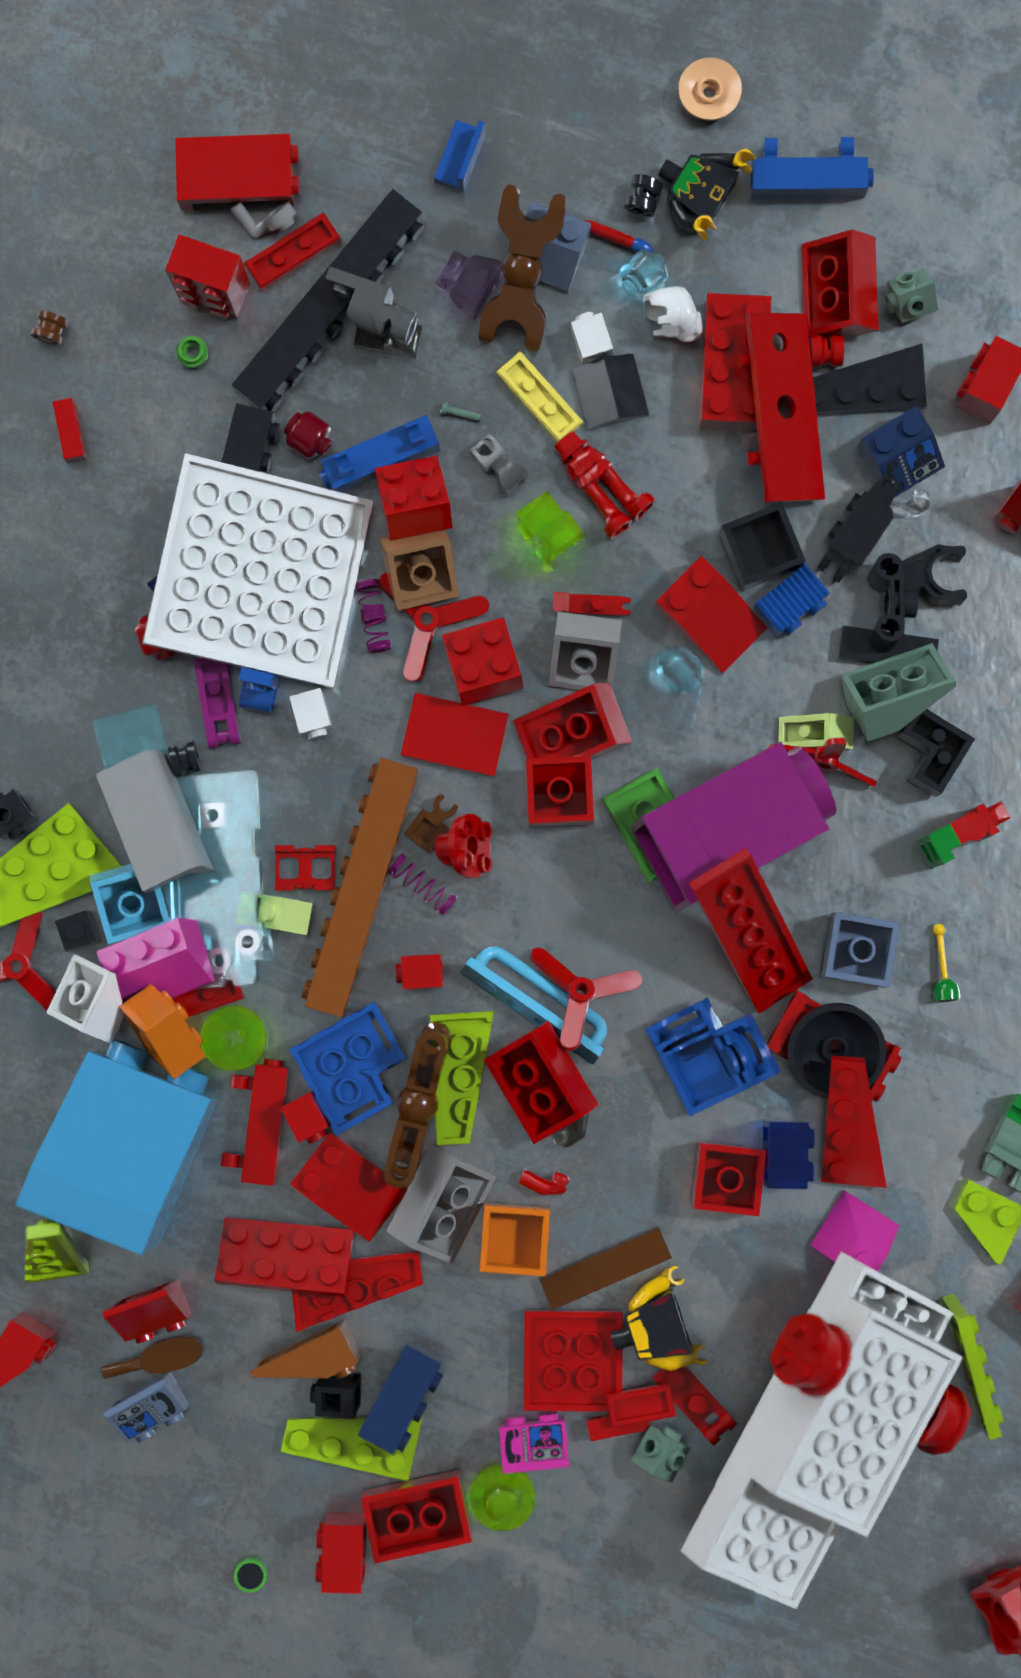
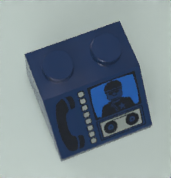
M917 405L863 437L857 446L877 480L886 474L900 484L894 498L945 468L934 432Z

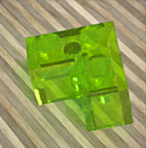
M548 490L516 513L518 523L515 524V527L525 540L531 538L536 548L534 553L544 566L549 563L554 570L585 548L586 535L567 510L565 512L562 511Z

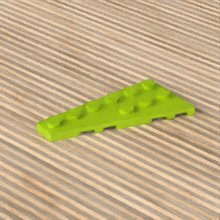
M70 803L66 804L0 858V928L93 892L90 884V875L121 867V864Z

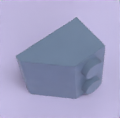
M531 202L526 216L531 219L542 218L547 214L549 208ZM565 214L561 233L543 248L540 257L543 265V274L539 283L569 293L590 237L591 223Z

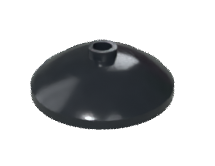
M846 1003L824 1004L807 1012L794 1026L787 1047L788 1062L796 1080L810 1093L828 1099L832 1056L865 1058L869 1085L871 1087L884 1068L887 1051L884 1035L874 1018L861 1008ZM833 1041H838L840 1047L837 1050H830L829 1044Z

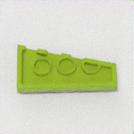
M494 1011L429 1015L430 1022L444 1023L451 1032L449 1048L436 1092L439 1101L438 1111L435 1115L437 1145L470 1143ZM431 1040L432 1047L439 1046L435 1040Z
M45 1219L36 1222V1225L26 1226L25 1284L89 1274L88 1260L61 1223Z
M355 1416L354 1419L289 1417L280 1452L408 1481L422 1418L419 1423L412 1421L407 1432L411 1433L412 1436L403 1453L397 1450L395 1455L392 1456L358 1436L367 1417Z

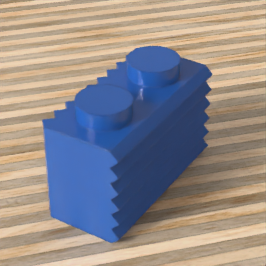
M804 564L756 602L753 608L777 637L783 632L789 636L803 625L800 619L808 612L814 616L828 605L825 599L829 596L830 592L808 565Z

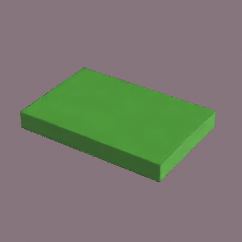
M658 768L601 799L648 884L658 878L634 836L631 827L642 816L675 799Z

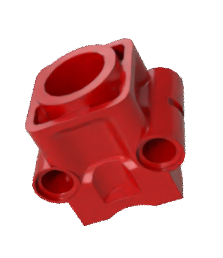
M1021 1565L1014 1569L1005 1568L992 1573L985 1579L986 1582L969 1593L976 1608L983 1614L988 1623L990 1639L997 1654H1018L1021 1657Z

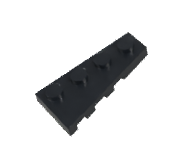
M923 343L813 377L817 415L910 410L916 405L918 409H925L927 407Z

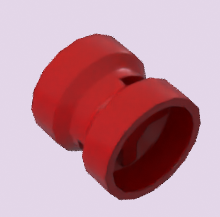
M842 334L832 335L830 338L810 335L812 367H821L823 364H830L832 367L843 366L844 338Z

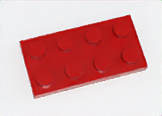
M225 1217L214 1281L216 1284L346 1297L355 1235L354 1230Z

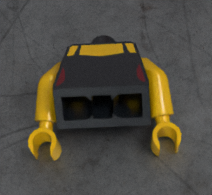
M678 1266L664 1269L660 1276L643 1285L629 1301V1310L624 1315L627 1327L610 1332L616 1351L634 1346L638 1360H645L650 1366L668 1371L690 1366L692 1363L705 1365L708 1362V1359L705 1358L697 1359V1352L700 1349H705L706 1346L691 1343L675 1289H669V1287L681 1285L684 1282V1278L674 1281L671 1277L672 1271L677 1269Z

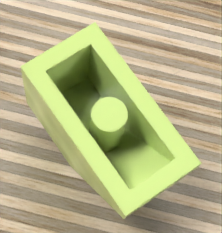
M832 713L779 717L778 743L782 742L783 745L816 749L818 746H823L827 739L842 737L846 739V748L844 750L853 749L854 717Z

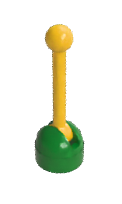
M936 924L932 931L937 937L942 979L935 985L933 991L934 1002L960 1000L959 987L953 980L948 979L943 940L946 930L944 925Z

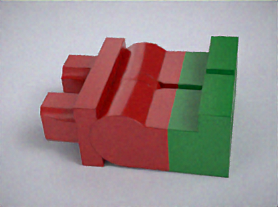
M1002 801L986 808L984 803L965 812V816L917 840L931 868H936L955 859L951 851L952 849L960 845L965 846L984 840L999 833L997 825L1010 819V815Z

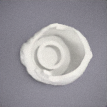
M672 286L644 294L648 319L657 321L662 326V329L653 331L654 337H677L682 342H692L705 334L701 313L696 310L691 295L684 287Z

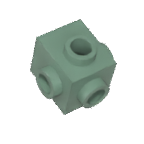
M924 269L906 272L897 278L887 281L889 294L885 295L887 307L890 313H896L902 323L915 321L924 315L938 311L935 283Z
M650 1425L647 1432L643 1435L631 1461L652 1476L672 1483L679 1469L684 1465L691 1447L680 1440L682 1434L668 1426H664L663 1430Z

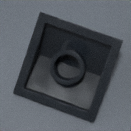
M634 353L606 356L572 368L587 431L649 416Z

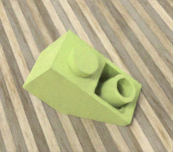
M242 892L241 902L238 907L237 924L307 935L312 903Z

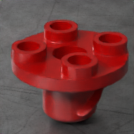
M475 814L459 815L453 821L449 832L440 834L436 839L435 852L438 859L444 865L452 866L461 877L466 879L478 878L483 873H489L492 868V859L490 857L492 827L489 822H483Z

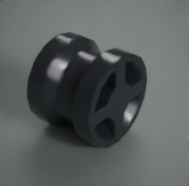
M194 740L187 741L184 746L180 747L176 745L168 746L171 765L176 777L183 776L185 772L191 770L195 773L202 771L200 757Z

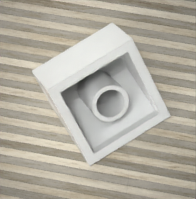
M74 954L46 1013L85 1034L112 1043L124 1017L119 1008L123 1003L115 973Z

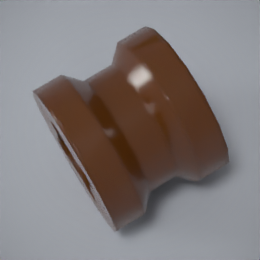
M39 310L36 316L38 319L37 326L32 329L30 335L43 343L61 346L63 341L61 334L67 328L69 321L58 314Z

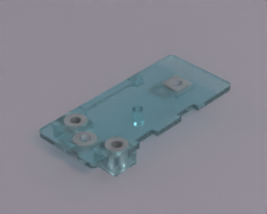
M240 770L176 777L214 871L202 874L192 872L170 882L172 920L176 918L198 920L215 982L198 989L225 987L228 980L233 981L234 986L254 985L259 980L258 963L273 962L272 929L265 928V923L263 922L258 923L257 896L263 895L262 857H255L254 830L261 829L258 774L254 770ZM212 810H217L218 818L212 822L209 819V814ZM218 955H222L224 958V963L221 967H217L215 964V958Z

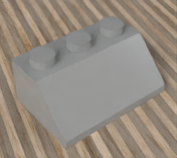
M430 1144L386 1232L410 1248L452 1264L496 1176L453 1153Z

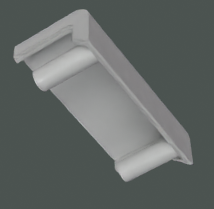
M156 749L146 750L96 774L142 892L149 893L188 873L202 874L214 871L166 754Z

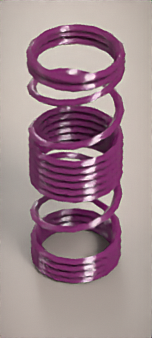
M379 579L362 580L355 584L358 592L371 593L358 601V604L365 606L360 609L362 624L367 625L363 631L368 634H380L366 642L368 653L383 652L392 648L391 640H380L368 644L371 640L389 634V632L366 631V628L387 620L384 605L361 604L363 599L379 594L382 591L358 590L378 587L380 585Z

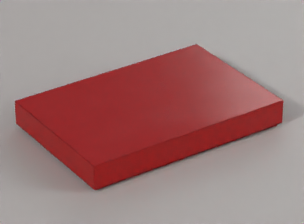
M415 693L401 756L495 777L509 714L473 705L462 706L459 702Z

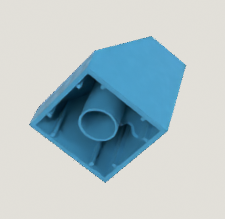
M113 1039L112 1043H110L107 1053L99 1050L88 1051L30 1167L16 1206L140 1255L161 1244L219 1098L204 1092L209 1076L189 1068L176 1079H173L169 1074L165 1077L143 1068L149 1052Z

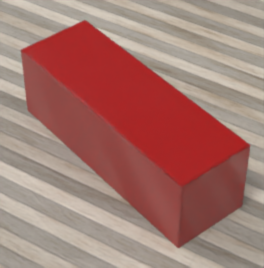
M72 397L52 401L64 460L67 464L87 460L75 401Z
M609 1414L586 1418L590 1442L647 1431L650 1426V1422L611 1429Z

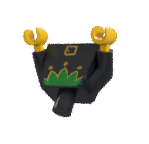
M741 149L737 153H701L698 156L691 154L683 168L667 159L662 165L658 177L672 184L668 191L667 201L677 225L680 228L697 233L702 241H706L708 239L707 230L709 228L717 229L713 221L737 183L739 172L736 170L740 168L745 174L752 172V168L746 162L757 159L749 149Z

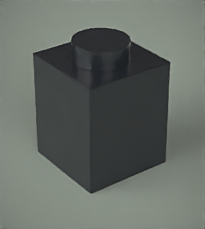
M84 910L55 921L65 952L73 953L102 942L91 911Z

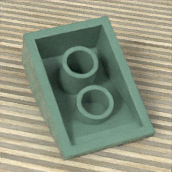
M932 643L841 674L846 704L867 741L898 732L957 686L956 680Z

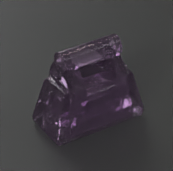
M454 251L435 284L444 290L446 289L450 293V300H452L455 306L469 319L475 320L503 275L502 263L500 260L480 255H472L470 258ZM460 266L463 271L457 281H454L452 278Z

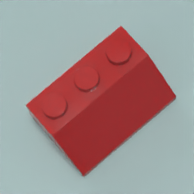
M851 229L801 244L803 311L807 314L809 337L810 335H820L822 338H830L832 335L842 334L843 338H851L879 331L875 236Z

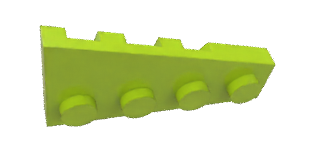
M954 1293L941 1297L944 1307L954 1313L952 1317L955 1323L950 1324L959 1349L965 1352L964 1355H961L963 1357L961 1363L968 1380L973 1381V1384L969 1385V1389L981 1428L989 1440L1002 1437L999 1424L1004 1423L998 1404L993 1405L991 1394L996 1393L990 1374L985 1375L983 1364L988 1362L982 1344L977 1345L975 1334L979 1333L974 1314L968 1315Z

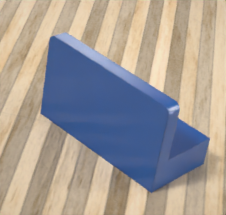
M458 120L455 121L436 171L434 182L463 193L465 192L486 136L485 122L479 120L477 127Z

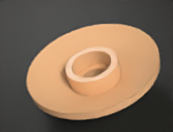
M708 57L694 61L684 70L679 81L678 93L683 107L691 115L701 120L714 121L728 116L737 107L742 94V84L737 71L728 62ZM706 89H711L715 92V95L709 98L703 92Z

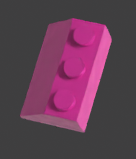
M176 918L97 951L100 966L116 975L122 1003H125L150 984L160 993L165 990L173 999L215 982L198 920Z

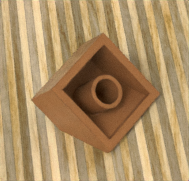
M445 530L390 541L389 536L379 538L385 570L397 611L459 597L450 539Z

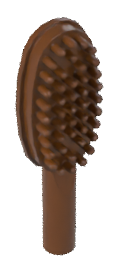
M193 1337L166 1339L149 1346L139 1357L102 1366V1374L104 1379L141 1369L149 1373L177 1371L197 1362L202 1354V1346Z

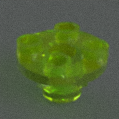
M502 1463L490 1465L483 1469L472 1483L470 1490L471 1509L475 1517L484 1526L496 1531L513 1530L525 1523L534 1509L535 1489L533 1483L525 1472L503 1474Z

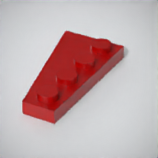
M832 1056L821 1182L887 1188L865 1058Z

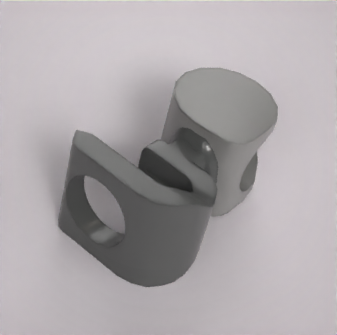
M490 434L469 450L473 459L485 472L493 470L499 477L502 492L506 497L528 480V473L524 467L505 459L507 455L505 450Z

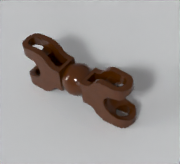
M507 184L503 190L498 213L499 226L509 240V254L502 265V274L505 281L502 285L501 293L490 299L482 310L478 338L480 342L491 343L496 336L498 325L504 320H515L521 323L525 329L526 349L537 353L542 344L547 321L546 313L535 297L537 287L535 285L540 281L543 274V265L540 257L544 246L553 241L563 229L567 198L563 194L554 195L550 201L547 214L539 219H531L520 210L519 188L515 185Z
M433 1021L424 1026L416 1042L406 1087L400 1092L397 1099V1108L400 1115L384 1169L386 1182L395 1188H405L412 1183L419 1166L429 1121L435 1117L438 1111L439 1101L436 1092L451 1039L450 1029L441 1022ZM433 1039L439 1046L432 1047L428 1044L427 1040ZM398 1162H404L408 1167H402ZM393 1173L404 1176V1178H397Z

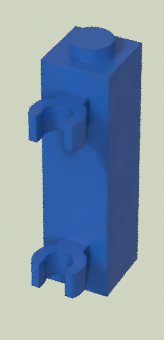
M841 137L839 157L777 158L778 138H765L763 158H757L755 161L752 160L750 166L752 168L750 173V199L865 198L868 187H873L874 181L873 168H868V157H854V137Z
M425 415L320 460L324 469L318 473L325 489L332 487L333 491L343 493L376 479V467L425 458L439 452L440 444L428 416Z

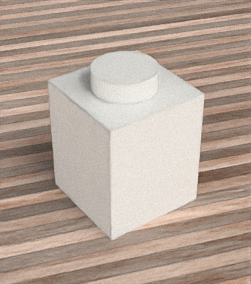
M586 312L576 316L575 321L571 322L570 331L581 365L602 357L612 356L613 346L602 313L594 315L593 312Z
M321 688L289 696L299 734L302 737L308 736L309 740L318 739L327 735L326 730L333 729Z

